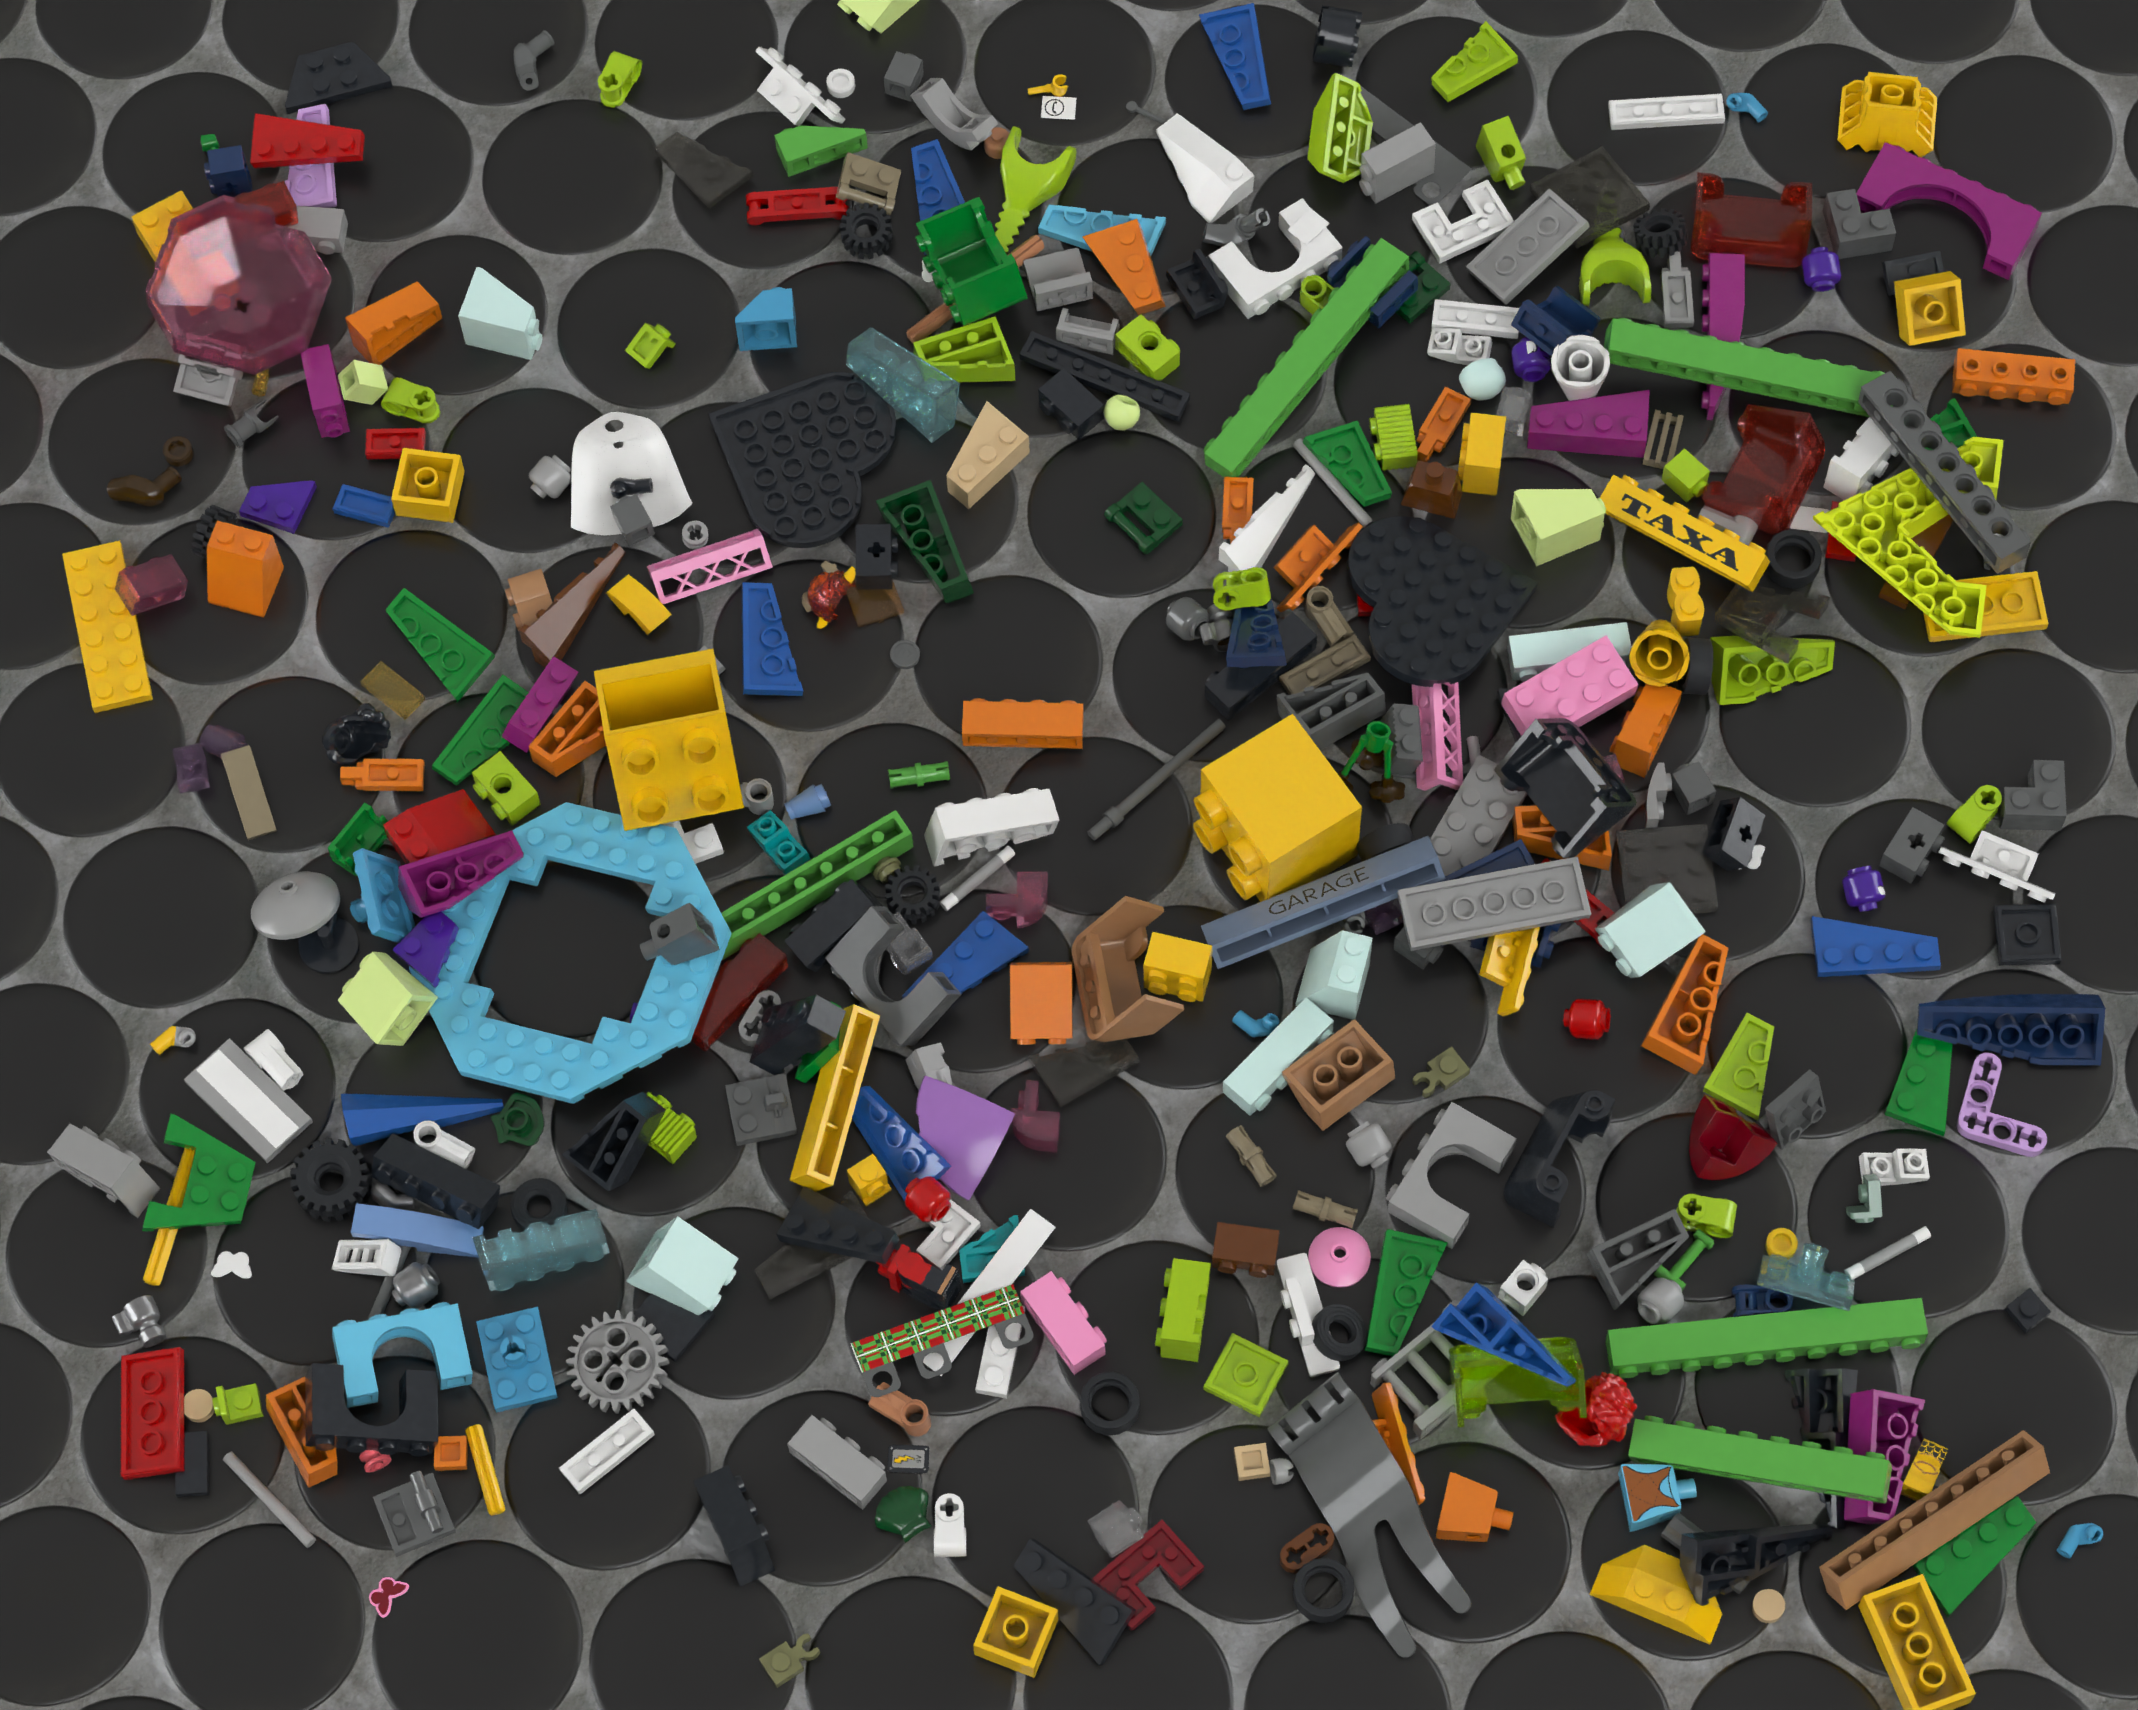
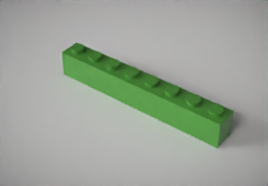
M896 810L723 911L721 914L732 935L722 960L834 895L835 889L843 882H849L851 879L857 881L876 869V863L884 857H898L912 849V833Z
M1645 1416L1644 1420L1635 1419L1628 1454L1633 1462L1672 1465L1674 1469L1883 1504H1886L1892 1464L1889 1460H1885V1455L1880 1453L1866 1452V1456L1855 1455L1852 1449L1845 1447H1834V1450L1830 1451L1821 1449V1445L1818 1443L1803 1441L1802 1446L1789 1444V1439L1771 1436L1769 1441L1757 1439V1434L1747 1431H1739L1738 1435L1726 1434V1429L1716 1426H1707V1430L1696 1429L1695 1424L1686 1421H1676L1675 1425L1663 1423L1664 1419L1655 1416Z

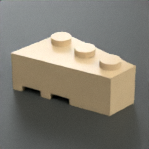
M986 401L946 475L948 492L968 509L1030 453L1029 436L988 401Z

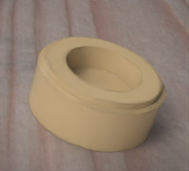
M195 1389L185 1395L184 1414L189 1420L200 1423L208 1420L213 1415L212 1396L207 1391Z
M1773 1589L1761 1590L1755 1595L1752 1602L1754 1616L1764 1623L1778 1621L1785 1610L1783 1596Z

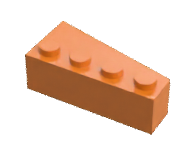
M1704 934L1698 937L1641 1045L1645 1049L1694 1075L1698 1073L1704 1064L1705 1050L1710 1036L1711 1022L1717 1004V995L1723 976L1728 947Z

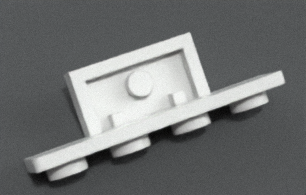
M758 47L756 49V52L773 67L757 91L794 125L800 126L815 106L829 119L839 123L845 121V118L839 113L841 108L829 99L825 101L820 96L822 91L813 83L804 82L801 79L803 74L790 64L787 66L781 60L784 57L772 47L769 49Z
M1983 830L1970 858L1945 847H1941L1939 853L1944 855L1943 861L1960 867L1961 862L1973 867L1972 873L1988 879L1990 874L2001 878L2000 885L2015 891L2018 886L2030 890L2029 897L2044 903L2047 898L2054 899L2056 893L2027 882L2039 855L2037 852Z
M1300 1253L1278 1259L1276 1264L1284 1290L1280 1291L1285 1309L1290 1308L1292 1319L1289 1320L1293 1338L1298 1337L1309 1376L1315 1377L1338 1371L1340 1369L1339 1361L1331 1360L1324 1356L1313 1343L1315 1333L1312 1321L1323 1307L1307 1254Z

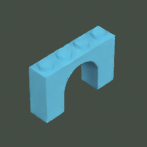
M447 1302L437 1303L430 1309L420 1311L417 1308L403 1310L399 1315L393 1316L378 1314L362 1322L346 1320L332 1327V1339L337 1364L344 1365V1398L347 1408L378 1402L379 1391L372 1359L382 1344L398 1337L416 1339L430 1350L434 1358L440 1390L472 1384L473 1373L458 1303L452 1305Z

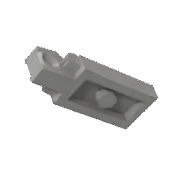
M1674 252V255H1669L1667 268H1662L1660 276L1664 328L1693 327L1694 312L1691 272L1688 271V267H1681L1680 252Z

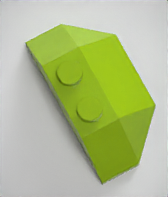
M1334 73L1313 110L1307 160L1319 173L1345 183L1361 175L1362 153L1370 149L1373 121L1367 104L1360 93L1362 91L1360 84L1338 73Z

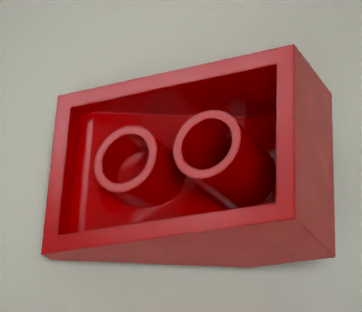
M464 789L409 808L383 824L388 840L405 864L496 836V833Z

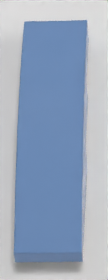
M358 1203L355 1206L351 1228L352 1237L388 1239L399 1246L416 1247L417 1251L477 1258L480 1255L484 1231L483 1226L477 1229L451 1218Z

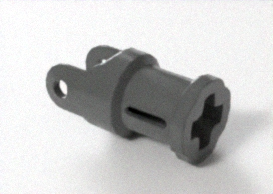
M266 399L243 413L244 416L234 424L224 426L227 436L238 448L243 446V442L254 433H261L279 417L277 415L268 422H262L257 417L254 411L263 405Z

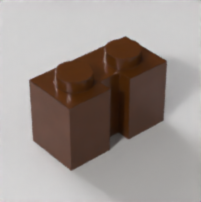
M1217 1222L1212 1267L1228 1274L1236 1273L1237 1268L1249 1270V1275L1257 1278H1265L1267 1275L1274 1276L1280 1230Z

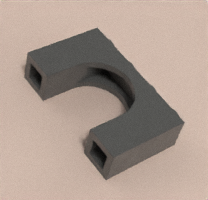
M871 906L825 959L831 964V971L850 986V993L857 1000L862 1001L869 1011L880 1015L878 1023H881L887 1029L888 1037L895 1044L913 1046L918 1043L962 994L943 972H928L905 998L895 1001L888 997L879 985L877 965L884 950L902 932L904 927L886 907Z

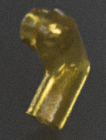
M250 353L247 359V367L256 369L251 393L255 396L263 397L266 394L270 378L267 360L261 353L259 355Z

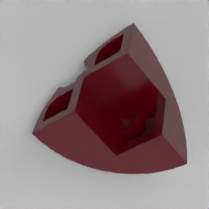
M1704 1094L1696 1110L1690 1131V1160L1698 1178L1708 1180L1728 1179L1743 1174L1757 1166L1773 1151L1778 1143L1757 1123L1746 1121L1743 1117L1738 1116L1737 1110Z

